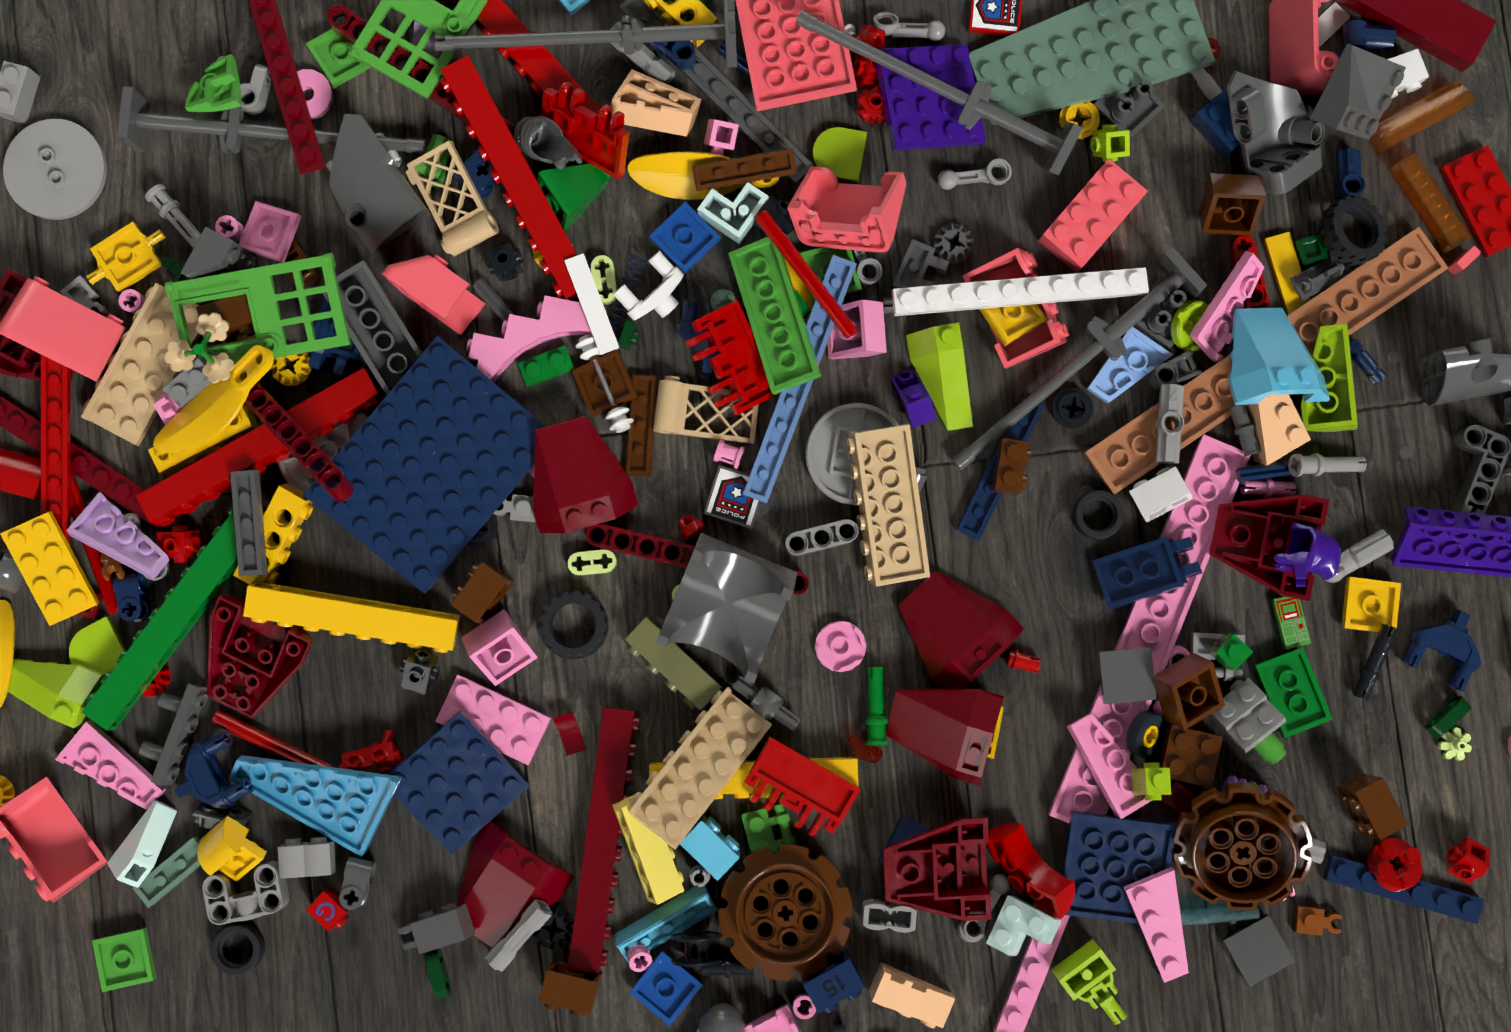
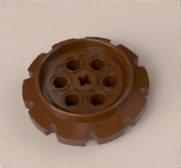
M1230 783L1227 785L1225 792H1219L1216 788H1212L1192 800V812H1182L1177 820L1174 843L1179 846L1173 848L1177 870L1182 879H1191V890L1195 894L1212 904L1223 900L1226 902V907L1233 910H1255L1257 903L1261 901L1271 906L1292 894L1293 888L1291 883L1294 881L1302 882L1310 869L1312 857L1310 851L1306 850V848L1311 847L1313 843L1307 822L1303 815H1293L1296 812L1294 803L1273 789H1269L1266 793H1260L1258 785L1252 783ZM1243 821L1251 822L1248 825H1240ZM1219 830L1226 831L1224 834L1221 835L1215 834V832ZM1264 836H1272L1269 840L1262 839ZM1215 854H1221V855H1222V856L1219 857V858H1213V857H1212V856L1215 855ZM1264 859L1269 860L1267 863H1259V861ZM1236 869H1244L1241 872H1234Z
M782 843L780 844L779 851L776 853L771 852L768 846L753 851L743 858L744 870L738 871L733 869L728 875L721 891V897L725 898L728 903L725 906L719 907V925L722 936L724 938L730 937L734 940V943L730 946L731 953L749 970L756 965L762 968V976L769 979L789 981L791 974L795 971L800 972L803 978L821 971L828 966L826 955L828 953L838 955L850 933L849 926L843 923L846 917L852 916V901L848 887L846 885H837V880L841 874L830 860L822 854H819L816 858H810L808 855L809 849L806 846ZM776 880H786L788 888L782 892L777 891L773 886ZM803 888H808L813 892L811 899L808 901H803L798 897L799 891ZM758 896H764L767 898L768 904L764 908H757L753 903L754 899ZM782 906H787L788 910H793L789 912L788 917H784L783 913H778L782 911ZM806 915H814L817 918L814 926L808 927L803 924V919ZM763 922H767L772 925L773 929L769 934H761L758 931V926ZM786 932H794L797 935V939L794 943L788 944L783 941V935Z

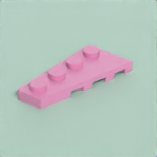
M1244 252L1189 335L1212 362L1218 363L1223 359V355L1220 353L1225 343L1229 344L1232 339L1230 331L1233 327L1234 310L1244 308L1243 303L1245 299L1251 298L1264 269L1262 263L1252 252Z
M1087 714L1067 726L1116 817L1122 819L1150 802L1145 801V795L1133 796L1132 769L1138 768L1129 759L1130 756L1124 749L1121 750L1113 741L1114 738L1093 714Z
M92 720L85 722L55 759L62 764L66 763L74 767V770L82 775L87 774L96 779L98 784L118 791V795L146 810L167 789L163 785L159 786L150 782L152 775Z
M1170 867L1124 886L1123 888L1164 983L1189 973L1174 869Z

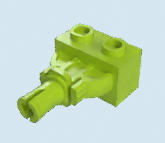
M1094 939L1051 969L1073 1001L1078 998L1088 1002L1093 1009H1097L1098 1006L1093 1001V998H1095L1114 1025L1121 1023L1114 1014L1115 1011L1122 1020H1125L1127 1017L1126 1012L1123 1011L1107 989V987H1110L1115 995L1118 993V989L1113 984L1112 973L1116 969Z

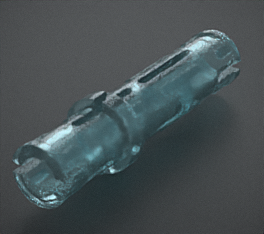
M1258 905L1255 910L1228 909L1226 906L1180 910L1182 927L1219 922L1236 924V921L1256 920L1260 916Z

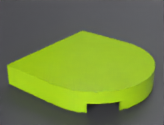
M842 127L827 129L818 136L814 143L813 160L815 165L831 169L838 180L858 183L867 132Z
M109 616L92 623L75 634L69 646L71 663L84 665L104 675L109 671H113L118 664L116 662L117 658L126 648Z

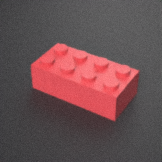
M1108 159L1046 230L1038 242L1072 271L1078 273L1148 191L1111 159Z

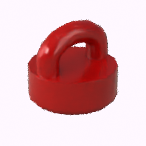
M689 515L681 517L678 522L682 529L680 535L687 542L700 536L706 529L701 519H695Z

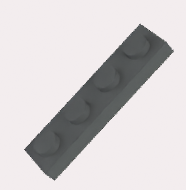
M259 470L230 472L239 576L268 574Z

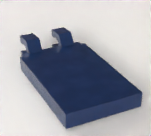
M325 297L319 313L331 311L330 304ZM333 318L316 320L314 325L316 339L337 336ZM350 338V345L312 351L308 366L312 370L322 373L326 363V356L337 359L332 373L337 378L344 379L348 376L350 364L355 365V362L359 361L361 354Z
M1166 536L1092 560L1108 609H1115L1184 587V584L1188 583L1186 578L1202 574L1199 561L1182 566L1178 554L1194 549L1191 538L1187 537L1173 542V539H1168Z

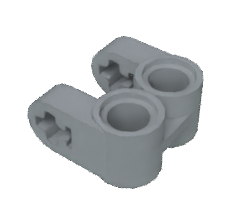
M257 64L254 67L250 83L240 84V108L249 115H258L266 107L272 82L268 66ZM251 95H255L254 100L246 104V99Z

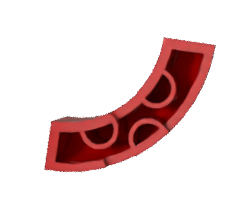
M1004 824L989 830V844L987 846L995 863L1000 862L1009 875L1006 878L1019 894L1024 892L1034 900L1036 908L1052 917L1062 919L1070 910L1074 901L1075 881L1056 872L1038 855L1027 837L1023 824Z

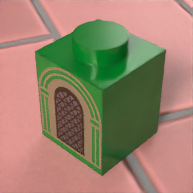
M1225 634L1208 653L1226 670L1236 671L1253 651L1235 634Z

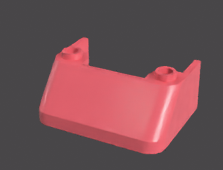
M437 254L433 258L426 255L387 265L382 275L395 288L461 336L485 306L483 301L466 290L470 284L446 268L448 263Z

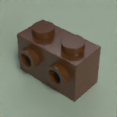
M1005 438L999 441L991 492L1017 496L1021 494V490L1026 489L1028 476L1024 475L1025 464L1029 465L1032 452L1028 449L1029 442Z

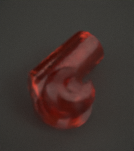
M858 733L847 738L858 760L877 763L882 759V749L864 745Z

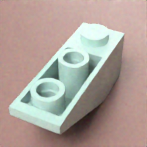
M157 800L153 801L107 862L116 880L137 888L140 886L156 863L177 813L175 808Z

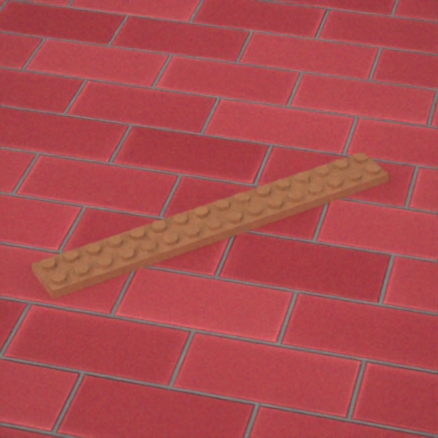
M1418 227L1386 248L1378 257L1364 263L1287 315L1313 358L1320 326L1347 323L1348 335H1351L1447 270L1448 266L1421 228ZM1230 354L1184 385L1182 410L1184 426L1181 430L1180 450L1231 416L1228 408L1235 405L1228 382L1229 374L1232 370ZM1159 402L1083 453L1111 494L1115 495L1160 464L1155 462L1157 440L1155 423L1158 419ZM1170 418L1165 419V427L1172 431L1175 427L1173 420Z

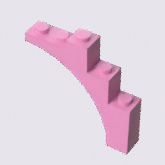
M545 295L544 301L539 302L537 308L539 320L509 314L508 321L504 320L501 334L504 335V339L474 333L473 339L468 340L466 353L469 354L468 358L471 361L478 363L475 367L495 383L510 363L525 351L542 342L562 336L592 334L580 302Z

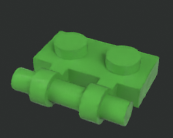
M774 805L776 815L768 817L767 810L764 808L741 814L751 853L765 846H768L771 852L776 853L778 852L777 848H780L782 843H797L795 835L791 833L788 822L791 820L789 812L785 811L784 805ZM779 824L782 838L775 840L771 826Z

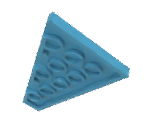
M243 755L236 760L229 776V780L234 783L241 781L243 778L250 779L252 783L245 787L248 788L253 785V794L360 857L366 853L401 780L400 777L394 775Z

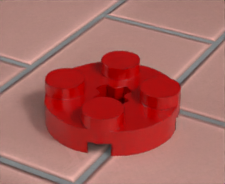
M1385 838L1369 851L1367 857L1368 869L1370 873L1373 871L1374 876L1377 878L1375 881L1389 891L1401 892L1417 884L1422 875L1420 851L1415 847H1411V845L1403 840ZM1396 860L1400 868L1397 871L1394 870V866L1390 864V861Z

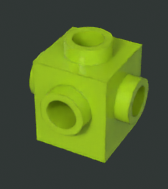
M1118 124L1102 125L1101 130H1093V137L1090 142L1093 156L1102 158L1103 162H1106L1108 159L1115 162L1118 161V157L1130 156V130L1119 129Z

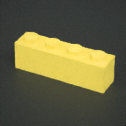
M633 795L612 806L647 900L658 905L684 892L682 885L684 879L682 873L674 864L675 854L672 847L629 814L632 807L629 803L635 796Z

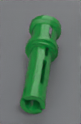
M867 667L868 717L865 719V724L868 725V740L865 741V745H889L886 740L885 725L888 723L887 716H884V667Z

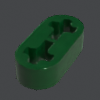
M1462 696L1454 698L1426 724L1425 729L1434 738L1443 736L1470 711L1471 705Z
M438 948L425 952V961L435 998L439 1000L450 997L451 986L441 949Z

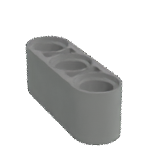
M846 519L797 531L787 537L785 548L790 555L801 556L848 544L856 539L859 533L858 526L854 521ZM841 526H851L853 536L849 539L843 538L839 533ZM824 531L828 534L829 540L827 544L819 545L814 539L816 532ZM794 537L801 538L804 542L803 549L800 551L792 550L789 546L790 540Z

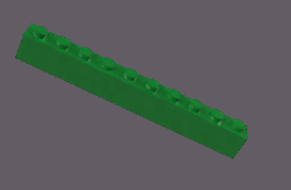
M233 506L228 512V519L224 524L218 525L213 531V538L209 544L202 546L197 552V560L194 564L186 567L180 576L181 581L178 585L172 587L164 597L166 601L160 608H156L148 618L150 622L147 626L135 634L132 640L134 643L129 650H124L119 655L116 661L118 664L113 671L107 672L101 679L100 683L102 685L98 691L89 695L84 702L85 708L81 713L106 731L117 729L235 572L238 560Z

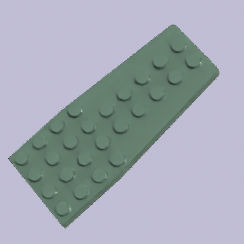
M1091 0L974 50L969 54L976 82L983 81L985 85L986 83L992 85L989 103L1018 118L1135 90L1137 85L1143 80H1148L1153 85L1215 63V58L1194 0Z

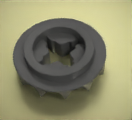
M950 223L942 226L937 231L933 246L939 258L956 264L963 262L971 255L974 239L971 231L962 224ZM958 234V243L961 246H956L952 249V252H949L950 243L946 239L952 240Z

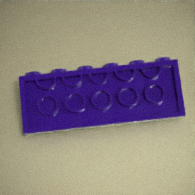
M1422 507L1405 508L1404 513L1407 522L1391 557L1393 566L1511 577V517L1425 509Z

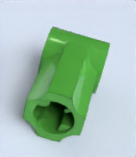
M433 134L426 153L451 140L444 136ZM448 149L440 153L439 164L447 165L451 155ZM423 162L416 166L421 177L428 179L432 165ZM437 167L433 181L443 184L447 170ZM432 184V187H435V188H437V189H440V188H441V187H439V186H436V185H433V184Z

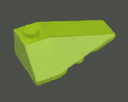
M959 323L934 326L906 335L910 362L928 391L947 431L973 427Z
M1345 323L1320 326L1313 359L1324 376L1330 400L1327 402H1304L1302 398L1303 425L1306 431L1336 432L1356 430L1358 423L1348 325Z
M13 659L8 692L48 718L75 728L89 720L86 715L81 713L85 708L84 702L89 695L98 691L104 674L81 664L72 663L67 665L57 664V662L43 663L33 662L32 660Z

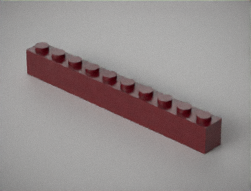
M607 706L603 708L569 954V970L599 973L601 966H606L608 950H604L605 940H610L612 924H607L608 914H613L615 898H611L612 887L617 888L619 872H614L616 861L620 862L622 846H618L619 835L624 836L612 805L629 798V794H625L626 783L631 784L633 768H628L629 760L635 757L636 742H632L633 732H638L640 717L636 716V710Z

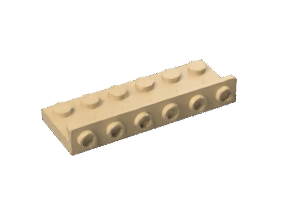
M155 283L145 295L146 301L142 308L134 314L131 328L123 334L120 340L121 346L117 353L113 354L109 359L108 369L104 376L98 379L95 385L96 390L92 398L85 402L81 416L83 419L91 421L137 446H140L158 413L153 404L159 400L160 396L165 394L162 390L163 387L180 373L172 371L170 364L166 363L163 359L164 353L167 352L166 345L171 341L178 342L180 340L170 297H167L165 287L158 283ZM195 303L182 305L192 348L201 335L196 331V326L199 323L196 307L199 305Z
M910 424L861 432H849V438L846 439V447L848 453L852 456L853 464H850V475L853 480L855 479L856 484L853 497L855 504L859 506L860 515H857V525L863 534L860 547L863 556H866L867 565L864 566L866 580L877 587L930 577Z
M729 687L724 692L719 690L711 700L713 706L708 712L703 710L695 720L697 726L692 732L687 730L678 742L681 744L676 752L671 750L662 761L665 765L659 773L654 771L646 781L647 789L643 794L638 791L629 803L632 806L629 814L675 850L772 726L771 723L731 693L732 689Z

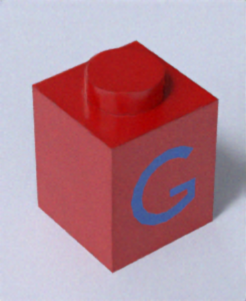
M330 887L324 890L306 909L328 932L335 927L340 929L350 918L347 915L350 910L345 909L340 904L339 895Z

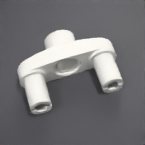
M658 251L648 261L663 277V282L644 300L639 301L625 284L613 294L628 310L627 314L633 321L653 309L661 318H664L679 304L671 293L679 284L684 274L677 266L674 267L661 251Z

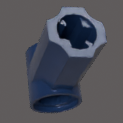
M1351 20L1343 24V51L1347 43L1363 50H1391L1394 47L1396 40L1394 26L1367 25V22L1363 20Z
M1356 148L1338 150L1336 152L1337 185L1334 190L1337 200H1341L1346 196H1359L1365 189V180L1361 176L1360 150ZM1346 184L1350 185L1354 192L1347 190Z

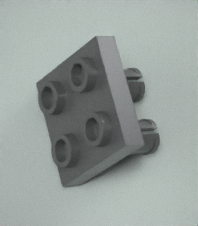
M1148 80L1141 81L1133 91L1100 98L1094 103L1099 114L1109 124H1118L1119 129L1130 130V139L1160 113L1166 105L1152 92L1153 85Z
M1158 278L1156 282L1153 284V286L1150 288L1149 292L1152 291L1163 280ZM1175 290L1134 326L1169 350L1174 345L1171 336V323L1174 314L1189 299H1187L1183 291Z

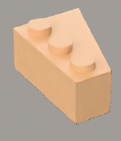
M631 69L612 99V117L616 111H620L625 115L624 125L687 137L696 121L701 99Z
M1289 394L1268 395L1259 404L1246 405L1247 414L1250 416L1251 425L1254 424L1255 426L1253 432L1261 452L1253 454L1254 462L1269 465L1311 440Z
M883 962L880 963L869 989L872 1002L893 1009L905 1017L920 1019L922 1024L930 1028H935V1026L944 1027L955 1001V997L951 992Z

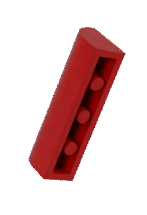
M0 447V490L41 500V458Z

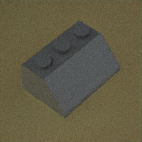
M205 227L181 274L189 279H196L251 269L255 267L254 261L256 257L233 240Z

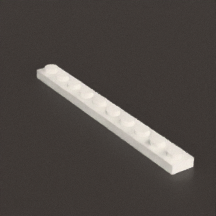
M1145 267L897 288L892 290L894 316L1138 296L1148 294L1149 288Z

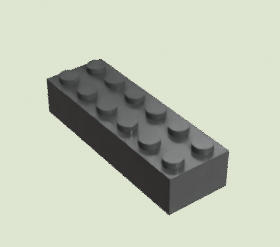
M363 260L336 277L349 336L380 386L388 395L421 356L423 351L369 264ZM324 292L323 295L330 304L328 293Z

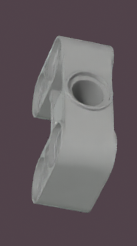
M269 861L260 865L254 872L256 890L236 894L233 879L222 872L207 877L202 885L209 920L216 925L236 921L241 922L273 914L284 908L289 901V892L286 878H279V862ZM266 868L273 871V880H268L265 877L264 871ZM215 879L222 883L221 892L217 891L214 887ZM270 894H275L278 897V906L270 903ZM220 905L226 907L228 911L227 917L220 915Z

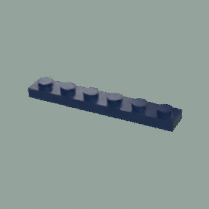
M1329 854L1323 877L1324 880L1475 924H1478L1484 901L1483 898L1421 880L1413 887L1404 891H1389L1375 881L1377 878L1374 876L1373 871L1370 873L1368 865Z

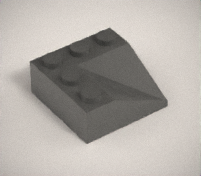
M1347 43L1310 118L1334 129L1369 140L1377 131L1383 112L1390 106L1391 96L1395 88L1401 84L1406 67Z

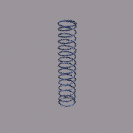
M635 254L630 255L632 257L630 259L648 263V260ZM633 256H637V257L643 258V259H645V260L638 259V258H635V257H633ZM630 261V263H632V264H628V265L637 266V267H639V268L645 269L644 267L639 266V265H636V264H634V263L631 262V261ZM626 265L629 270L625 271V274L626 272H634L639 275H643L642 273L633 271L628 267V265ZM626 274L628 277H623V278H631V279H634V280H637V281H640V282H641V280L636 279V278H633V277L629 276L628 274ZM625 281L626 283H621V284L632 285V286H634V287L639 288V286L630 284V283H628L627 281ZM618 307V308H613V309H617V310H622V311L628 312L627 310H624V309H622V308H620V307ZM614 312V313L617 314V315H614V314L610 315V318H611V319H613L611 316H619V317H623V318L628 319L627 317H624V316H622V315H619V314L616 313V312ZM613 319L614 321H609L625 325L624 323H621L615 319ZM612 326V329L623 331L619 328Z

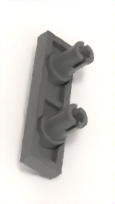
M188 684L183 698L167 692L161 694L158 706L177 714L164 747L149 741L143 742L140 747L139 754L141 756L158 762L150 782L159 786L172 785L177 779L180 772V763L189 749L188 742L198 726V716L201 708L205 706L208 699L206 686Z

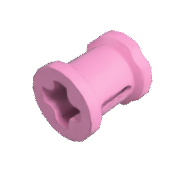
M225 215L216 221L215 230L234 242H240L244 226L232 216ZM229 227L234 228L232 232L227 231Z
M720 440L715 452L714 461L718 462L720 460L732 464L734 468L738 469L745 447L737 448Z

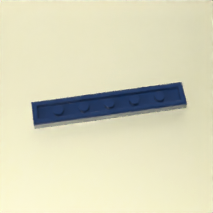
M1022 393L1016 406L1026 399L1028 395ZM1041 402L1006 431L999 441L1005 438L1027 442L1045 403ZM998 443L955 529L977 541L980 540L1002 495L1001 493L991 492Z

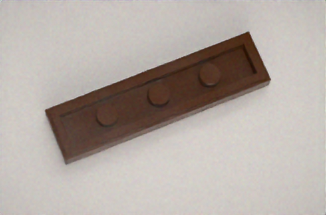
M793 148L692 165L696 192L797 174Z
M632 374V382L639 397L630 401L629 418H632L634 421L628 429L625 472L628 476L651 478L654 440L653 425L658 376Z

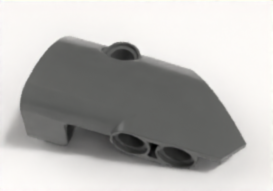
M1234 71L1227 85L1234 136L1241 142L1245 175L1262 176L1266 194L1280 195L1287 193L1323 167L1321 142L1325 135V126L1319 121L1310 120L1297 89L1281 86Z
M344 114L334 151L329 186L342 210L347 225L352 229L371 258H375L425 225L432 218V215L399 171L398 165L362 115ZM363 215L364 222L359 226H355V218Z
M1490 339L1471 342L1461 347L1440 350L1421 358L1418 362L1425 401L1429 406L1511 392V354L1493 353Z

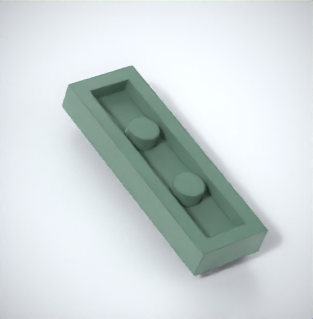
M197 836L190 839L149 873L138 888H132L148 908L156 904L201 866L197 857V847L200 842Z

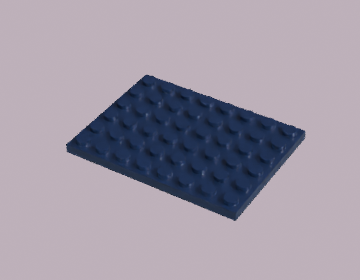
M437 336L333 458L332 462L353 484L354 490L350 498L345 501H336L316 480L305 491L303 496L425 594L534 466L536 429L545 427V425L443 339Z

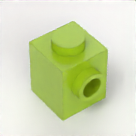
M1143 763L1144 768L1132 769L1133 796L1145 795V801L1162 800L1161 795H1171L1170 768H1160V763Z

